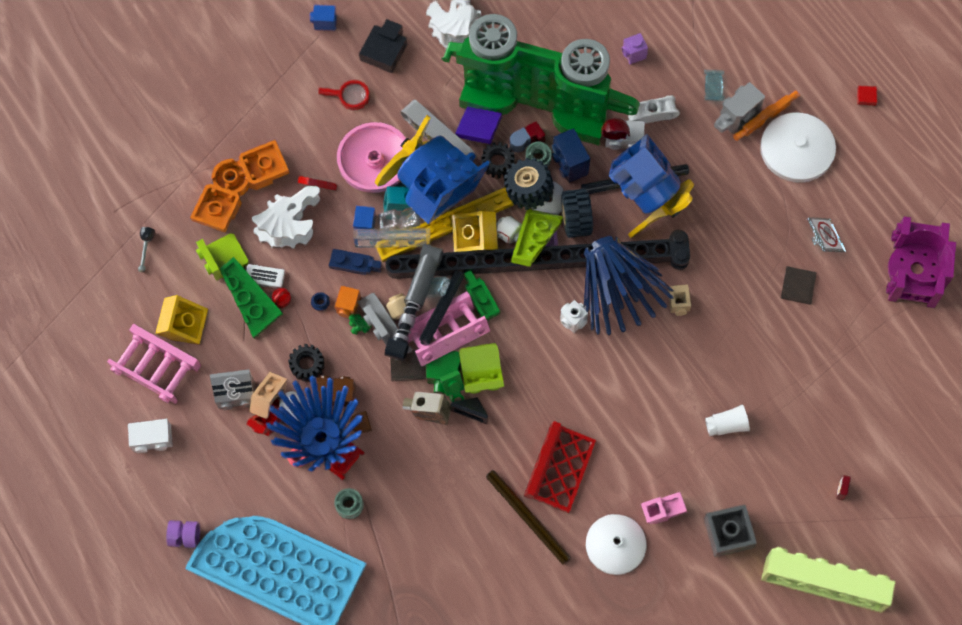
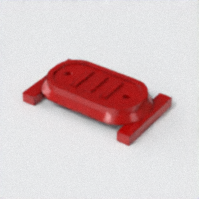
M350 442V443H348V444H347L346 446H344V447H350V446H356V445H354L352 442ZM356 446L353 452L338 454L346 460L343 463L338 461L331 463V469L328 470L341 480H344L343 474L347 473L357 461L359 455L363 456L365 452Z

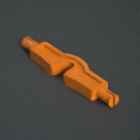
M795 90L790 95H785L776 103L766 107L755 118L743 125L740 131L733 134V138L739 141L742 137H747L762 127L768 117L773 119L789 107L791 102L800 97L799 92Z

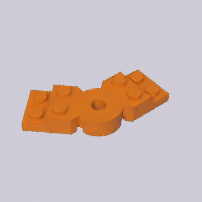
M276 140L241 153L239 161L226 159L219 162L212 171L213 184H208L204 187L190 216L191 221L226 232L231 220L235 219L242 204L239 197L244 195L249 188L254 190L261 189L273 184L274 179L289 174L288 167ZM230 177H235L233 180L228 181Z

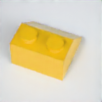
M480 211L452 215L454 252L498 249L496 212Z
M178 295L164 298L155 334L172 341L198 345L200 344L208 308Z

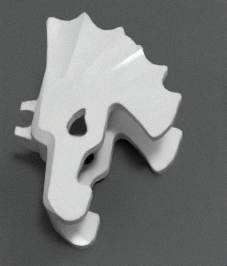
M453 0L449 12H445L437 1H434L426 12L432 18L428 25L429 28L434 29L432 36L437 37L445 49L449 42L463 43L464 39L469 37L470 28L477 20L476 18L481 17V11L475 10L470 5V0Z
M306 186L292 197L276 194V202L272 203L269 200L267 202L269 208L252 217V221L257 225L253 231L259 237L260 243L268 242L271 248L290 246L293 249L298 243L307 245L313 236V229H311L313 221L299 220L303 217L302 212L308 205L314 207L319 203V187Z

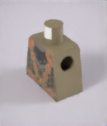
M415 392L413 399L405 398L403 401V409L411 410L417 419L444 425L448 424L451 409L450 403L444 394Z

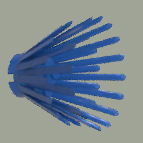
M310 377L312 392L309 387L304 389L307 400L299 382L295 380L292 384L302 406L294 394L290 395V400L283 391H280L278 394L295 417L283 406H280L279 410L274 406L269 408L270 412L293 430L276 421L273 424L267 423L268 429L294 441L274 438V440H271V443L275 446L302 450L280 453L283 458L306 457L293 463L292 465L295 467L303 466L315 460L308 471H314L323 462H325V470L331 469V463L336 461L343 463L346 460L338 454L353 452L356 449V446H343L361 435V431H358L345 438L362 421V415H357L345 428L358 405V400H351L348 403L340 419L348 392L347 386H343L342 392L337 391L332 412V378L327 379V387H321L322 407L316 377ZM321 438H326L324 442H318Z

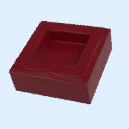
M843 475L840 479L836 499L843 500L848 495L851 481L850 476Z

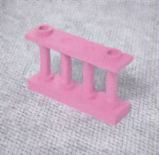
M468 292L453 298L438 326L440 327L448 323L453 332L443 337L437 329L433 336L436 341L429 345L421 344L419 338L434 309L415 318V324L410 329L411 333L408 334V343L414 341L419 350L415 352L421 366L490 332L485 316L477 319L473 314L474 306ZM465 314L470 323L460 328L454 319Z
M133 324L129 329L133 335V340L117 363L111 359L107 361L111 366L110 370L119 376L123 374L159 394V398L164 402L169 403L171 401L176 404L177 399L172 393L187 371L192 369L197 372L201 367L199 361ZM144 342L149 345V349L132 372L124 366L138 345ZM160 351L165 354V358L148 381L140 375L154 354ZM176 360L181 363V367L166 390L156 384L170 363Z

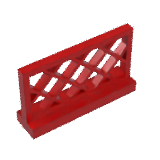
M553 421L547 432L523 497L535 499L570 513L596 440L563 427L559 422ZM561 432L569 434L572 442L562 445L559 438ZM583 440L590 443L588 450L581 453L577 442ZM573 444L577 455L568 458L564 448ZM561 449L565 460L556 463L553 453ZM579 457L582 467L574 471L570 460ZM567 462L571 472L562 476L558 465ZM554 467L559 478L549 481L546 472ZM573 475L576 482L575 486L567 489L563 478ZM560 480L564 491L555 494L551 483ZM548 486L552 496L548 498L539 496L540 488ZM566 493L569 499L567 507L559 504L557 496Z

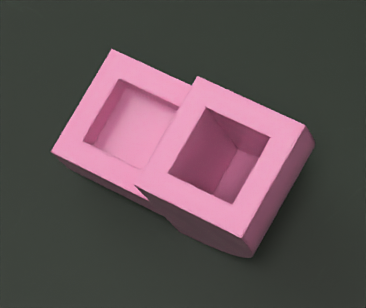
M680 492L641 503L648 524L668 521L669 518L687 513Z

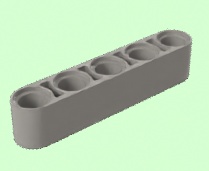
M413 100L400 111L402 117L417 131L426 115L431 117L423 136L428 141L442 135L465 155L471 152L475 154L467 144L418 101Z

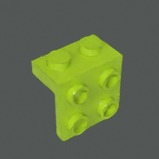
M233 233L207 246L203 239L196 242L198 246L196 252L200 260L205 259L207 264L204 267L209 275L213 274L216 281L223 278L219 269L233 257L242 267L249 263Z
M496 343L465 347L459 350L465 393L476 394L481 392V390L489 389L490 391L500 389V387H504L499 351Z

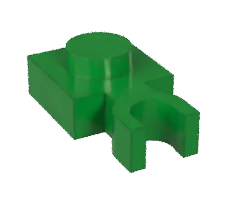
M458 370L440 377L444 393L450 397L451 402H454L457 397L465 400L460 392L465 388Z

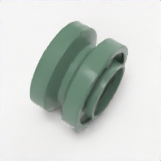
M543 142L530 144L526 149L525 158L532 160L534 155L539 153L543 155V158L537 159V161L541 160L544 162V165L549 166L552 155L549 146Z
M346 488L341 490L334 500L335 508L342 518L354 519L363 511L364 503L362 497L355 489ZM347 500L354 501V505L352 507H344V503Z

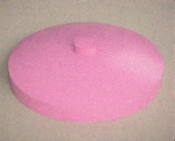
M366 123L355 127L345 135L338 147L337 163L342 177L352 187L364 192L377 193L386 191L387 186L395 187L401 182L397 175L380 187L374 182L382 169L403 149L400 145L406 139L405 136L395 127L384 123Z

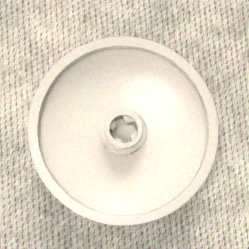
M788 113L777 117L767 126L761 139L760 149L763 161L775 175L791 182H808L822 176L829 169L835 156L836 144L831 130L820 119L805 113Z

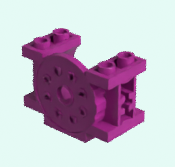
M903 216L900 223H897L896 230H893L891 236L895 251L888 262V274L891 279L886 287V294H889L888 301L896 302L897 299L924 302L927 303V307L935 308L954 275L956 242L949 241L950 223L942 222L940 226L911 222V217ZM911 265H921L923 272L915 274L911 270Z

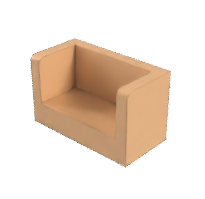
M269 372L252 394L249 412L267 419L270 412L269 408L277 396H279V392L283 391L285 393L287 379Z

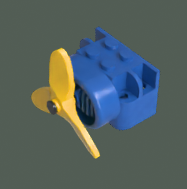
M428 115L424 118L415 136L411 140L406 138L400 146L403 149L382 169L374 182L380 187L397 175V178L409 189L405 197L407 205L427 224L475 191L490 164L487 160L478 167L473 163L476 156L473 152L465 155L442 135L423 142L424 133L431 120V117Z
M648 134L611 163L609 177L615 184H619L623 195L627 199L634 200L643 213H652L628 234L630 238L662 217L670 215L674 218L693 199L690 194L694 186L692 180L688 179L680 184V179L670 168V162Z

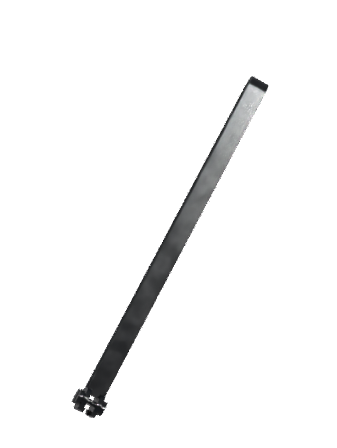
M674 230L670 234L669 239L621 242V244L638 254L636 251L644 250L646 254L639 256L649 263L670 262L671 266L676 270H684L689 265V239L687 233L683 230ZM592 244L545 246L530 267L504 261L506 258H512L515 248L443 253L441 263L437 267L434 277L451 276L456 270L462 271L464 275L469 271H472L473 274L583 268L586 267L587 260L586 258H581L580 254L584 253L586 248H588L589 252L594 248ZM663 249L665 253L659 254L655 250ZM420 254L389 257L385 264L389 277L394 279L413 278L416 269L410 268V265L419 263ZM567 254L570 258L565 260L561 256ZM547 255L550 256L551 259L545 261L542 259V257ZM487 259H493L495 261L493 264L485 263ZM469 260L476 262L474 265L466 264ZM450 261H455L457 263L455 266L452 267L447 265ZM393 265L400 266V268L397 270L391 269Z

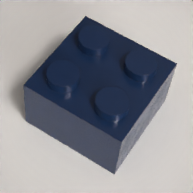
M573 128L554 136L552 144L553 153H551V156L555 163L558 162L561 176L566 178L568 183H571L589 175L590 157L575 129Z

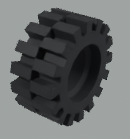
M494 142L492 146L487 145V150L484 148L481 156L482 164L487 160L490 162L486 174L488 176L491 174L493 178H495V175H498V178H501V175H507V169H511V165L515 164L514 151L512 152L511 147L508 148V144L505 143L502 146V142H499L498 145ZM495 155H501L505 158V162L502 165H494L491 162V158Z
M304 344L305 347L299 345V349L296 350L294 348L293 354L290 353L289 367L292 374L298 380L301 378L302 381L306 382V379H308L310 382L311 376L318 378V374L322 375L325 361L320 350L315 348L314 345L310 347L308 344ZM308 356L314 359V364L311 368L303 369L300 367L299 363L303 357Z

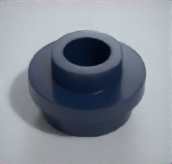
M323 292L314 294L311 298L312 307L317 311L326 310L330 305L329 296ZM319 300L324 301L321 305L317 304Z

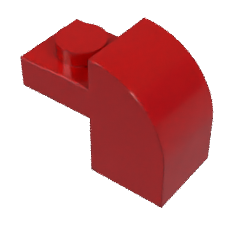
M275 399L271 406L279 410L280 401ZM269 412L267 419L254 415L248 419L246 425L258 434L270 436L274 431L267 428V423L273 424L274 421L280 423L281 419L272 412Z

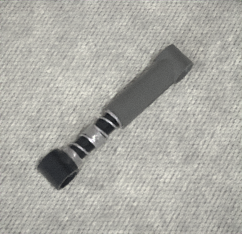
M427 244L423 245L416 272L404 301L407 307L404 308V314L401 315L398 330L395 331L394 336L390 337L386 344L385 356L400 361L406 359L409 350L408 334L411 333L410 329L415 324L417 311L422 309L436 269L441 263L443 249Z

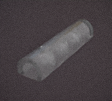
M430 228L354 229L353 238L356 248L423 247L424 244L431 245Z

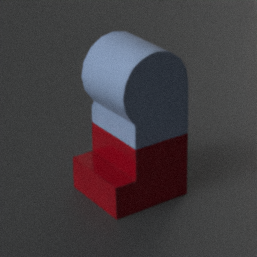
M535 121L510 136V147L512 151L519 153L534 142L545 143L546 135L538 122Z

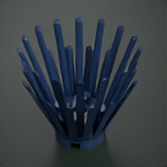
M612 236L600 238L592 243L594 249L590 252L588 248L585 249L584 255L587 262L584 307L586 306L587 313L590 309L591 331L594 329L595 315L597 335L600 334L599 295L607 335H611L608 316L611 303L621 332L626 331L620 309H624L620 293L637 326H641L642 323L627 291L634 302L641 301L652 318H655L656 314L639 289H643L647 294H651L663 308H667L666 303L637 271L653 286L658 287L668 298L673 299V296L664 287L671 292H674V290L658 277H662V274L658 272L659 269L621 244L618 237H616L615 241Z

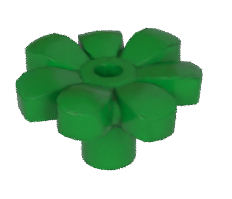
M351 314L349 316V325L352 326L351 332L357 335L359 331L368 333L372 325L369 326L364 318L361 319L360 314Z

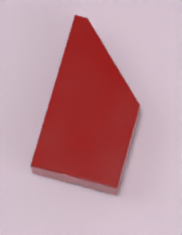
M303 176L298 178V183L335 191L337 188V184Z

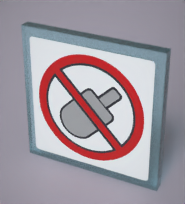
M807 218L815 234L811 238L814 246L818 244L823 252H845L830 219Z

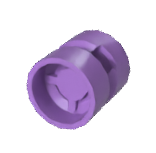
M170 520L167 526V546L180 547L184 544L185 547L196 548L200 540L199 522L187 521L183 524L182 521Z

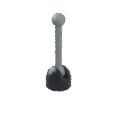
M149 227L140 228V238L144 241L141 265L138 267V271L141 273L146 270L144 264L148 242L152 241L155 236V229Z

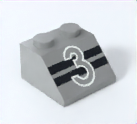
M249 369L210 374L214 400L218 409L230 410L234 406L250 407L251 396L256 390V385Z

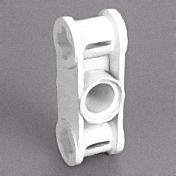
M666 96L640 102L638 113L628 115V121H641L646 124L674 119L680 115L679 110L676 109V99L674 96Z

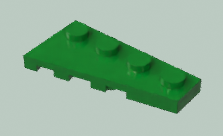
M234 257L219 269L254 339L283 315L280 309Z

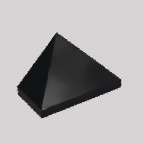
M478 397L451 402L450 409L452 412L486 425L488 424V415Z

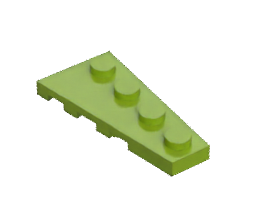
M531 209L526 210L511 263L530 267L562 224L563 216Z

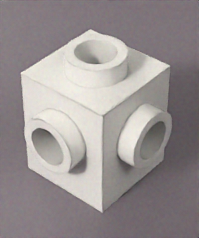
M574 300L572 303H566L562 307L560 321L565 328L575 333L587 324L588 313L582 303L578 304Z

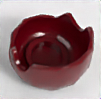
M611 118L603 124L601 133L602 136L609 140H625L627 135L630 137V128L625 120Z

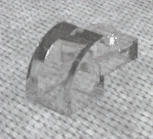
M411 208L401 211L393 209L380 213V231L385 234L396 235L420 226L419 215Z

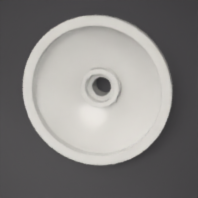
M618 514L604 516L597 520L588 531L586 538L588 557L599 570L613 575L628 573L634 570L644 558L646 552L645 534L641 527L627 516ZM618 538L621 543L618 545L614 544L613 540Z

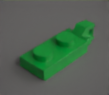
M472 271L465 273L464 278L468 283L465 285L466 292L470 295L480 317L485 316L488 321L500 315L501 311L484 281L480 278L476 279Z

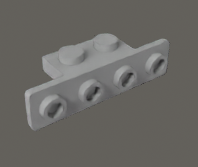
M371 293L360 300L358 304L365 313L363 317L369 326L373 325L375 328L373 333L379 341L382 339L386 345L389 338L394 336L398 328L375 293ZM409 345L408 353H410V352L412 351L410 345Z

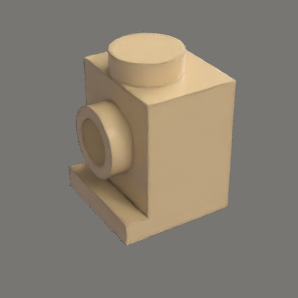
M688 285L669 286L674 290V292L668 290L673 296V299L669 298L670 312L675 313L677 316L686 315L691 308Z

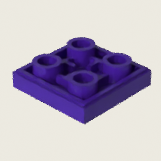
M467 106L455 135L461 139L491 144L502 119V113Z

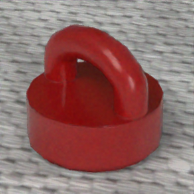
M286 288L276 289L272 293V301L278 308H284L290 304L291 295Z

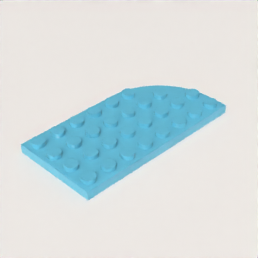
M261 516L230 519L223 522L224 524L218 526L213 531L211 530L200 541L185 567L186 570L301 625H337L367 564L277 521Z

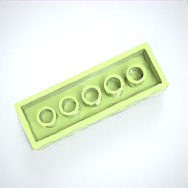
M778 547L772 549L766 557L762 581L881 613L891 606L895 581L890 580L888 576H873L863 569L851 570L849 566L844 564H828V561L825 559H809L806 554L796 553L794 555L787 553L788 550Z

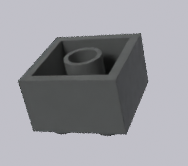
M746 504L706 513L704 522L714 558L753 549L756 546L757 542Z

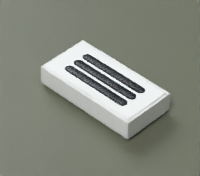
M248 264L246 270L259 286L275 289L282 288L285 270Z

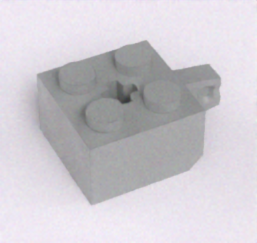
M750 82L745 86H740L732 98L728 97L723 102V108L720 112L721 116L714 123V127L721 133L727 129L731 133H737L742 129L743 125L761 112L766 96Z

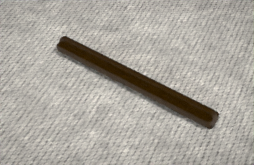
M495 470L490 471L486 475V479L562 565L566 564L570 560L569 554Z

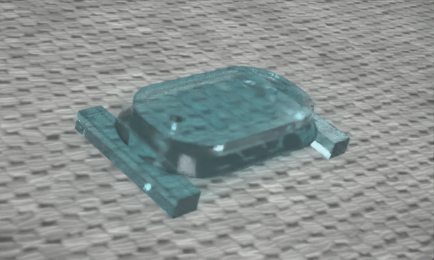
M704 70V74H707L705 77L706 96H704V100L724 101L725 96H722L723 78L721 76L724 75V70Z

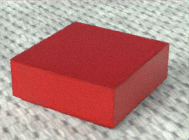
M858 86L857 105L876 106L877 86Z

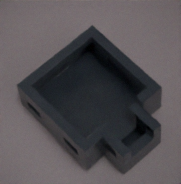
M388 19L385 20L382 27L374 25L359 52L360 61L393 73L408 45L407 37L402 36L403 25Z

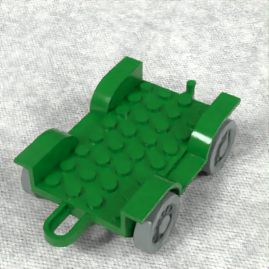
M488 14L478 18L470 28L469 37L464 39L463 43L449 42L445 54L441 58L442 61L448 63L451 56L456 57V63L464 67L465 84L459 98L460 108L466 109L468 106L500 112L502 115L513 111L518 103L552 112L553 124L560 133L574 128L581 141L594 145H600L601 129L607 120L608 110L626 115H635L639 110L640 102L636 98L611 88L612 79L608 74L610 56L607 49L601 43L592 39H579L570 43L563 53L517 41V30L513 22L499 14ZM492 24V28L489 29L486 25ZM494 24L500 25L498 28H494ZM584 49V53L581 54L579 50ZM587 49H591V50H592V51L590 52V54L587 53Z

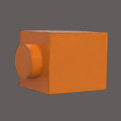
M345 286L340 287L335 304L338 315L349 318L351 314H356L359 306L358 302L361 299L360 290Z

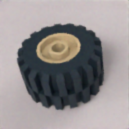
M525 158L524 161L518 160L517 164L513 163L511 165V169H507V175H504V186L509 199L520 209L524 207L525 210L530 208L534 210L539 205L542 207L545 201L548 202L550 200L549 196L553 195L554 189L548 166L544 165V162L541 160L537 161L535 158L532 160Z
M587 189L563 191L561 195V208L564 230L567 237L592 235L593 215Z

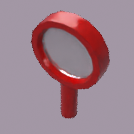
M359 80L345 82L340 87V90L321 87L318 90L319 95L339 97L342 106L349 110L364 108L370 99L367 85Z

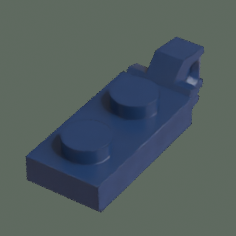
M338 249L332 250L329 262L330 269L361 275L370 274L371 271L381 273L383 266L381 261L374 260V257L370 255Z

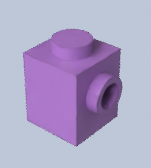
M641 33L624 39L622 53L627 58L629 64L647 58L648 47Z

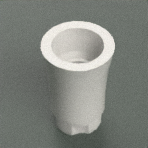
M743 404L705 418L709 436L750 431L748 417Z

